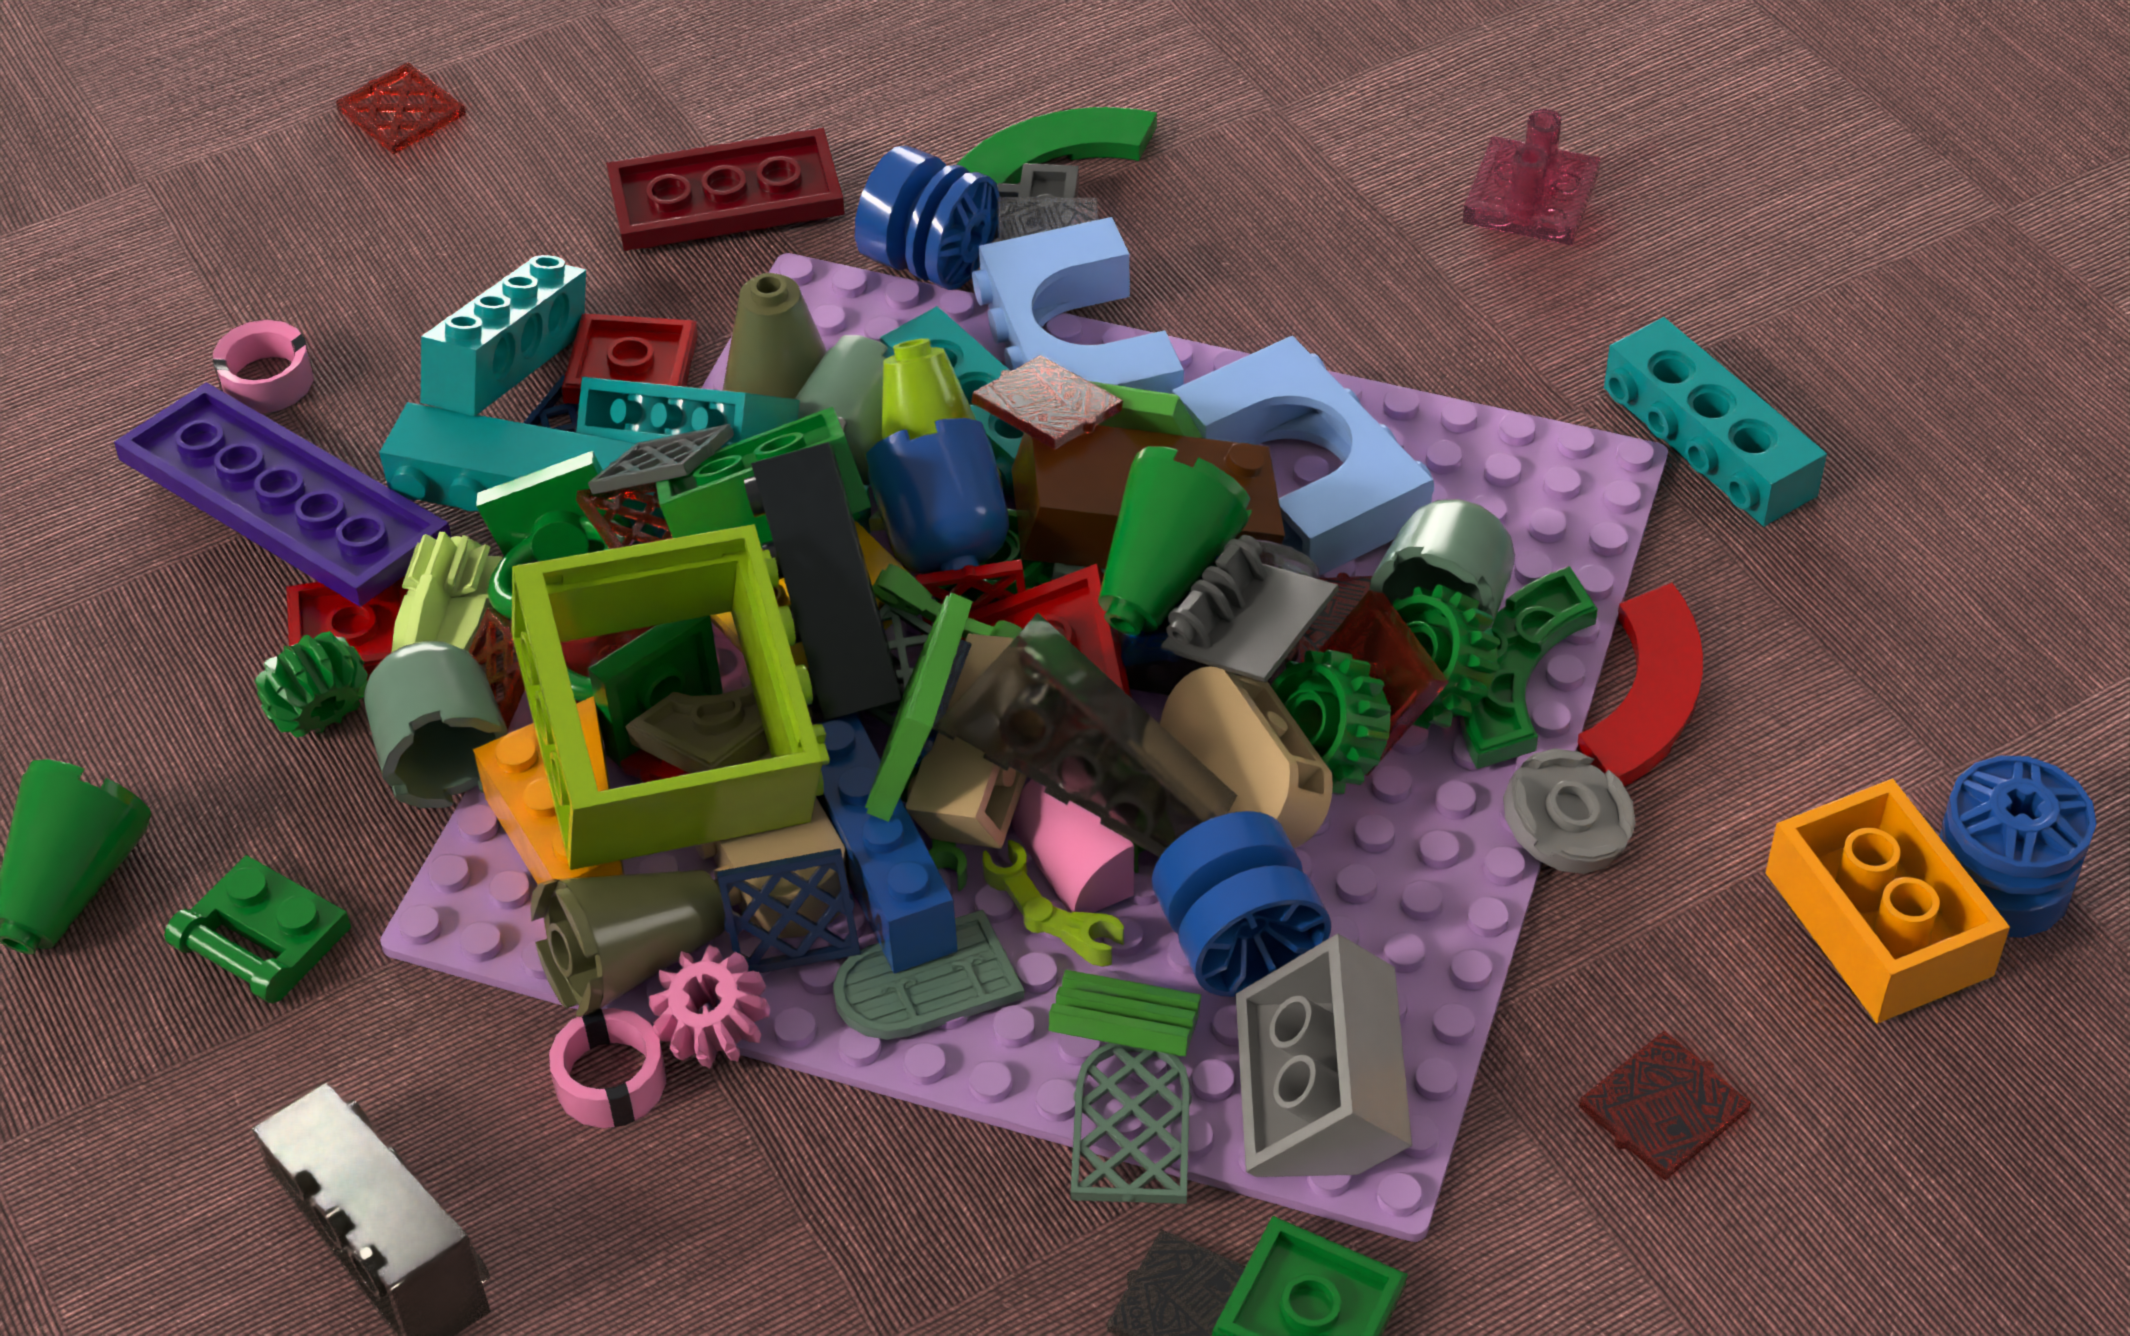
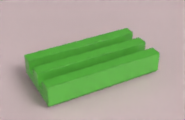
M1065 970L1062 978V987L1059 986L1056 993V1004L1053 1003L1049 1011L1048 1031L1186 1057L1200 1014L1201 994Z

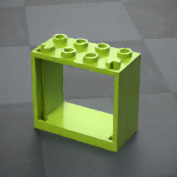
M755 524L512 566L511 633L570 870L811 822L815 798L824 793L821 768L822 765H828L830 762L825 745L826 732L822 724L812 725L807 705L812 704L813 701L809 673L805 664L795 665L790 649V646H794L796 641L792 614L787 605L778 607L773 588H777L779 585L776 559L771 558L769 549L762 551ZM731 612L772 758L598 792L560 642Z

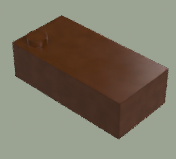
M1029 417L1012 466L1021 559L1084 567L1097 564L1099 568L1106 569L1130 466L1137 452L1148 446L1177 449L1178 452L1174 461L1193 467L1199 457L1233 477L1247 491L1251 499L1246 510H1252L1248 523L1235 539L1239 540L1242 535H1249L1256 539L1263 549L1259 556L1262 564L1273 565L1284 540L1285 532L1269 446L1078 422H1051V424L1064 425V427L1070 428L1068 424L1078 423L1071 425L1070 429H1064L1039 423L1032 424L1030 421L1035 420V417ZM1038 417V421L1047 423V418ZM1041 428L1050 429V430H1055V431H1059V432H1063V433H1056V432L1046 431V430H1043V429H1041ZM1215 562L1211 565L1217 567Z

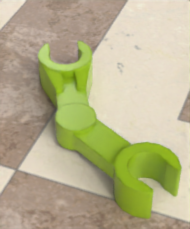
M1008 840V858L1013 864L1011 867L1001 868L996 866L992 862L989 853L986 850L983 852V876L986 883L991 888L1008 893L1022 914L1024 926L1027 930L1033 933L1045 932L1061 938L1066 945L1092 965H1112V946L1095 942L1094 939L1106 937L1113 940V942L1124 945V926L1119 919L1102 913L1073 911L1070 913L1053 906L1048 899L1041 896L1027 875V855L1025 849L1017 842Z

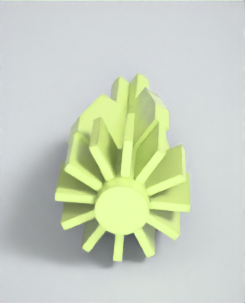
M439 532L437 540L427 534L423 535L421 542H417L402 584V588L409 590L407 595H404L395 621L391 653L403 646L421 641H443L471 653L484 630L490 614L495 612L488 597V586L494 569L503 557L488 556L490 546L486 544L480 545L465 535L450 538L445 532Z

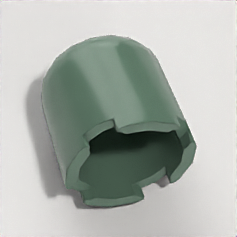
M844 335L834 347L826 352L795 399L800 400L798 419L833 407L837 417H842L847 422L844 431L846 440L863 485L870 486L867 475L869 467L866 453L882 439L883 361L886 359L883 354L888 347L879 341L861 335Z
M1462 499L1436 500L1424 505L1402 526L1375 570L1368 593L1369 603L1372 605L1375 603L1377 611L1383 616L1393 606L1394 600L1397 598L1403 600L1413 596L1414 588L1420 586L1433 592L1436 585H1443L1476 598L1480 601L1478 610L1492 615L1495 620L1509 585L1515 562V552L1511 536L1500 520L1481 505Z
M421 641L403 646L387 655L369 677L364 691V703L382 778L392 787L394 797L400 802L418 808H446L454 804L452 795L466 792L477 785L480 792L484 793L473 749L507 735L508 730L486 674L480 664L468 651L443 641Z

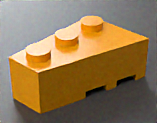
M592 696L577 703L576 706L599 792L609 790L611 787L595 699ZM534 723L473 749L485 799L538 885L553 879L625 875L622 860L574 870L569 869Z

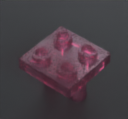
M1550 109L1534 110L1530 113L1527 121L1525 142L1496 136L1491 137L1464 204L1462 223L1573 246L1599 174L1601 158L1558 149L1561 116Z

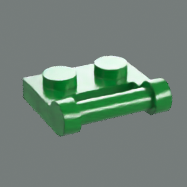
M245 855L192 909L185 908L174 914L166 927L164 936L165 941L172 947L183 953L194 951L249 983L251 992L268 1003L274 1004L284 998L350 930L351 924L347 911ZM222 924L278 958L263 960L218 934L215 930Z

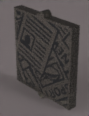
M1161 1229L1138 1270H1130L1127 1273L1128 1287L1107 1322V1332L1116 1336H1212L1213 1329L1246 1266Z

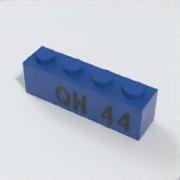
M856 712L818 723L823 725L826 732L825 745L830 762L828 765H822L824 793L816 797L845 846V864L849 884L893 973L895 974L957 952L954 900L901 798H899L889 822L867 814L868 808H865L881 760Z

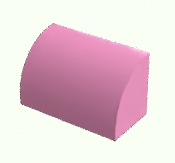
M1070 752L1055 759L1035 774L1022 789L1012 817V828L1067 911L1070 913L1072 911L1094 913L1134 895V845Z

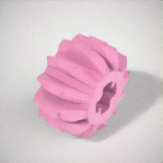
M709 944L702 961L695 962L689 953L681 951L679 960L683 969L678 973L659 970L658 980L666 991L649 996V1007L654 1015L659 1016L653 1022L655 1034L660 1041H671L670 1050L677 1059L683 1062L696 1053V1058L701 1066H706L710 1069L718 1051H724L731 1061L738 1062L740 1050L736 1044L741 1039L760 1043L761 1032L754 1022L770 1017V1006L767 1000L760 996L766 988L762 976L759 972L748 971L749 965L745 957L737 952L723 960L719 949ZM716 1000H720V1004L716 1007ZM710 1002L715 1009L709 1011L705 1004ZM703 1006V1014H700L699 1010Z

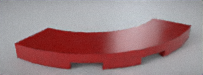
M1673 583L1619 603L1618 621L1625 629L1635 653L1636 678L1626 698L1614 712L1592 728L1578 734L1577 750L1594 759L1590 765L1597 767L1604 774L1609 769L1621 780L1624 787L1651 771L1671 752L1673 743L1682 734L1686 725L1690 724L1697 706L1703 675L1701 638L1693 614Z

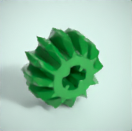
M330 631L320 633L314 639L309 635H303L297 644L292 646L284 645L282 653L264 662L266 670L259 673L254 680L258 689L257 695L262 702L261 708L269 721L275 723L281 733L291 732L295 738L305 736L312 730L317 734L322 733L328 725L334 722L341 723V719L346 713L355 711L360 707L359 699L364 697V691L368 683V673L363 667L364 661L355 647H350L344 637H335Z

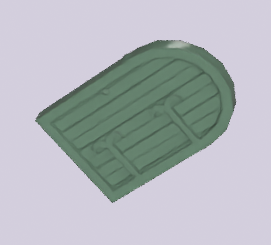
M983 909L955 918L957 952L894 974L880 944L876 943L861 949L860 955L849 956L838 969L833 985L836 1009L845 1023L865 1036L886 1040L908 1037L947 1024L946 1022L962 1016L966 1018L1024 999L1025 990Z

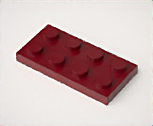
M824 127L606 162L624 251L653 248L659 245L707 239L713 236L749 230H762L773 226L816 221L823 218L845 215L843 195Z

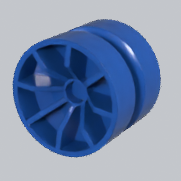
M1242 811L1228 813L1207 820L1176 839L1161 855L1153 870L1152 888L1171 928L1178 934L1180 947L1199 985L1214 995L1236 997V993L1326 941L1331 934V919L1310 878L1303 872L1302 863L1282 825L1268 814Z

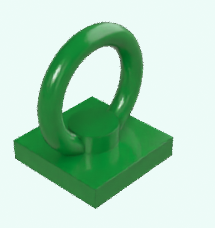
M593 451L477 493L476 507L504 555L503 559L494 569L488 586L490 604L501 616L512 620V566L642 544L614 490L592 494L588 482L603 471Z
M710 615L652 627L589 667L590 677L580 675L566 665L575 700L581 702L594 696L606 755L621 769L620 762L640 750V748L631 744L626 726L673 691L690 696L723 694Z

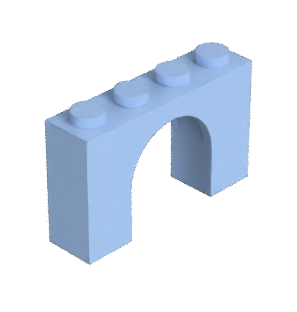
M1112 217L979 246L980 270L972 272V281L979 305L988 304L990 308L988 310V320L993 340L996 344L1004 342L1006 346L1004 349L1005 364L1013 374L1019 375L1032 372L1031 374L1018 376V378L1035 375V377L1021 381L1037 378L1038 380L1025 382V384L1040 381V383L1028 385V387L1034 389L1044 386L1045 388L1033 391L1038 392L1047 389L1048 391L1037 393V395L1050 393L1040 396L1041 398L1053 396L1052 398L1044 399L1046 403L1058 400V402L1049 404H1061L1053 406V409L1064 406L1059 395L1033 367L1023 370L1019 369L1024 366H1043L1037 367L1041 374L1046 372L1052 379L1055 376L1051 375L1055 374H1050V372H1057L1059 378L1055 380L1070 379L1063 375L1064 378H1061L1059 373L1067 374L1069 372L1074 379L1078 377L1081 380L1172 394V390L1184 385V369L1165 330L1106 344L1080 345L1060 340L1042 328L1050 319L1066 311L1130 297L1129 252ZM1042 358L1045 359L1047 367L1058 366L1059 368H1045ZM1041 362L1042 364H1030V363ZM1049 381L1054 388L1055 384H1058L1057 391L1061 393L1064 382ZM1055 410L1058 413L1069 414L1068 412H1059V410ZM1062 416L1066 420H1073L1071 416Z
M1293 335L1172 390V394L1180 397L1203 438L1254 445L1276 439H1299L1323 446L1342 461L1343 464L1331 474L1279 498L1285 537L1279 550L1302 575L1316 578L1394 540L1408 519L1420 507L1432 502L1434 481L1428 468L1421 461H1415L1397 443L1392 431L1386 425L1379 424L1361 406L1356 394L1352 390L1344 388L1326 370L1319 356L1314 353L1310 354Z

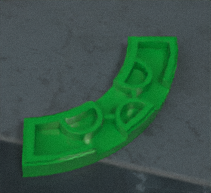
M1089 107L1040 115L1013 124L993 134L969 151L957 164L965 167L971 173L979 172L989 176L998 185V183L1018 184L1021 182L1023 163L1041 164L1065 155L1071 161L1085 158H1122L1139 161L1157 128V112L1120 107Z
M1570 566L1549 573L1525 585L1506 599L1505 606L1496 615L1491 630L1495 637L1500 638V645L1497 647L1498 671L1495 672L1487 697H1483L1472 708V714L1469 717L1459 716L1467 751L1476 769L1536 751L1538 735L1531 723L1525 698L1529 678L1538 662L1557 643L1581 629L1596 624L1598 609Z

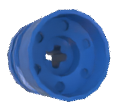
M907 145L894 147L881 158L871 172L860 196L855 217V241L858 251L866 258L898 271L909 269V272L918 279L930 280L935 285L946 290L961 288L972 278V272L977 271L980 267L979 246L992 243L1000 209V195L997 183L987 175L979 172L971 173L965 167L958 164L946 166L940 158Z
M2000 755L1974 763L1957 777L1948 800L1939 837L2008 923L2010 929L2007 937L2024 938L2047 931L2065 916L2097 825L2093 802L2080 783L2056 765L2029 756Z

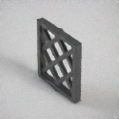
M726 424L636 443L589 481L588 485L592 494L686 476L708 457L714 455L716 450L734 436L731 425Z

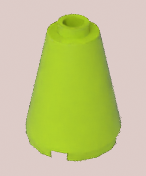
M930 339L909 340L893 346L894 355L883 361L881 440L904 429L908 431L910 440L938 433L935 425L937 420L955 418L976 420L944 348H931ZM998 469V473H999L1001 485H1002V488H1003V482H1002L1001 473H1000V471H999V469Z

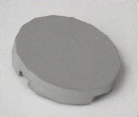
M1551 749L1534 753L1510 778L1503 796L1505 820L1520 845L1535 859L1559 871L1586 874L1605 869L1624 851L1628 840L1632 837L1636 825L1633 801L1621 780L1609 769L1604 774L1597 767L1590 765L1594 760L1593 758L1577 751Z

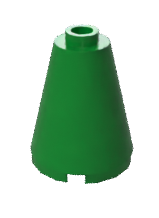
M1148 446L1137 452L1130 466L1098 598L1100 607L1106 611L1104 616L1106 622L1118 631L1128 635L1136 636L1141 631L1152 632L1157 630L1172 610L1191 590L1194 583L1202 577L1203 572L1223 553L1224 547L1229 540L1235 539L1246 526L1252 510H1246L1251 500L1247 491L1233 477L1199 457L1193 467L1174 461L1178 450L1169 447Z
M43 759L33 760L29 764L26 772L21 777L0 870L1 944L17 952L29 955L35 954L37 948L51 949L147 832V826L152 813L150 808L138 796L108 778H105L101 788L81 781L79 779L85 768L71 763Z

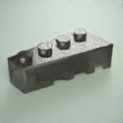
M324 1083L252 1128L268 1171L395 1336H455L491 1312L482 1284L490 1279V1274L482 1258L470 1244L467 1233L409 1172L396 1150L392 1146L386 1147L376 1137L370 1120L355 1100L352 1099L345 1103L327 1083Z

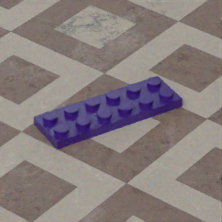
M207 382L114 441L117 455L121 462L360 607L406 575L417 542H421L423 535L427 534L437 540L439 532H445L451 538L450 527L447 521Z

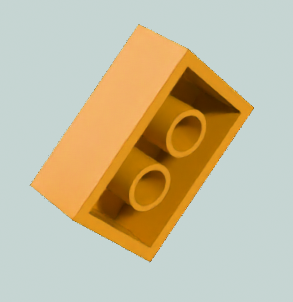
M1893 778L1776 823L1765 873L1876 1024L1995 975L2010 926Z

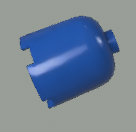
M968 418L937 420L935 425L938 433L924 435L912 440L909 438L908 431L904 429L877 442L866 453L869 467L867 475L890 547L895 557L912 572L926 574L946 570L956 571L963 569L967 565L979 566L989 560L1003 546L1009 529L1008 510L991 440L986 436L984 425L981 421Z

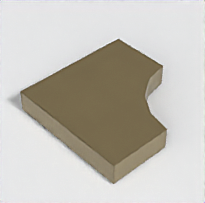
M751 684L744 688L719 695L690 696L673 691L626 726L632 745L690 774L749 763L769 749ZM807 705L808 712L811 718L813 716V712L811 707H808Z

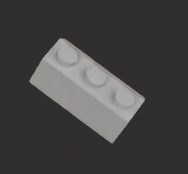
M1337 933L1236 993L1245 1166L1247 1173L1255 1177L1359 1175L1412 1146L1394 966Z

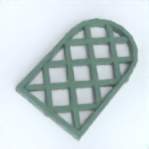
M1107 1043L1094 1050L1081 1065L1076 1082V1090L1073 1094L1075 1116L1071 1201L1187 1204L1189 1106L1192 1102V1095L1190 1093L1186 1067L1177 1055L1114 1043ZM1135 1051L1141 1053L1133 1058L1128 1052ZM1115 1055L1126 1065L1108 1078L1096 1066L1099 1062ZM1153 1056L1168 1063L1172 1068L1159 1079L1142 1066ZM1135 1072L1149 1087L1134 1099H1131L1117 1084ZM1088 1075H1090L1100 1085L1083 1098ZM1177 1077L1180 1079L1182 1100L1166 1087ZM1109 1092L1124 1107L1106 1120L1091 1105ZM1157 1093L1174 1107L1158 1121L1141 1108L1143 1104ZM1083 1112L1098 1127L1081 1140ZM1133 1114L1148 1129L1130 1142L1115 1127L1129 1115ZM1182 1115L1180 1143L1165 1128ZM1105 1134L1122 1148L1106 1162L1102 1161L1089 1149L1091 1145ZM1157 1135L1172 1151L1155 1164L1139 1149ZM1081 1155L1096 1170L1079 1183ZM1131 1156L1147 1171L1129 1185L1113 1169ZM1181 1157L1179 1186L1164 1170ZM1105 1177L1116 1188L1092 1186ZM1155 1178L1166 1189H1143V1187Z

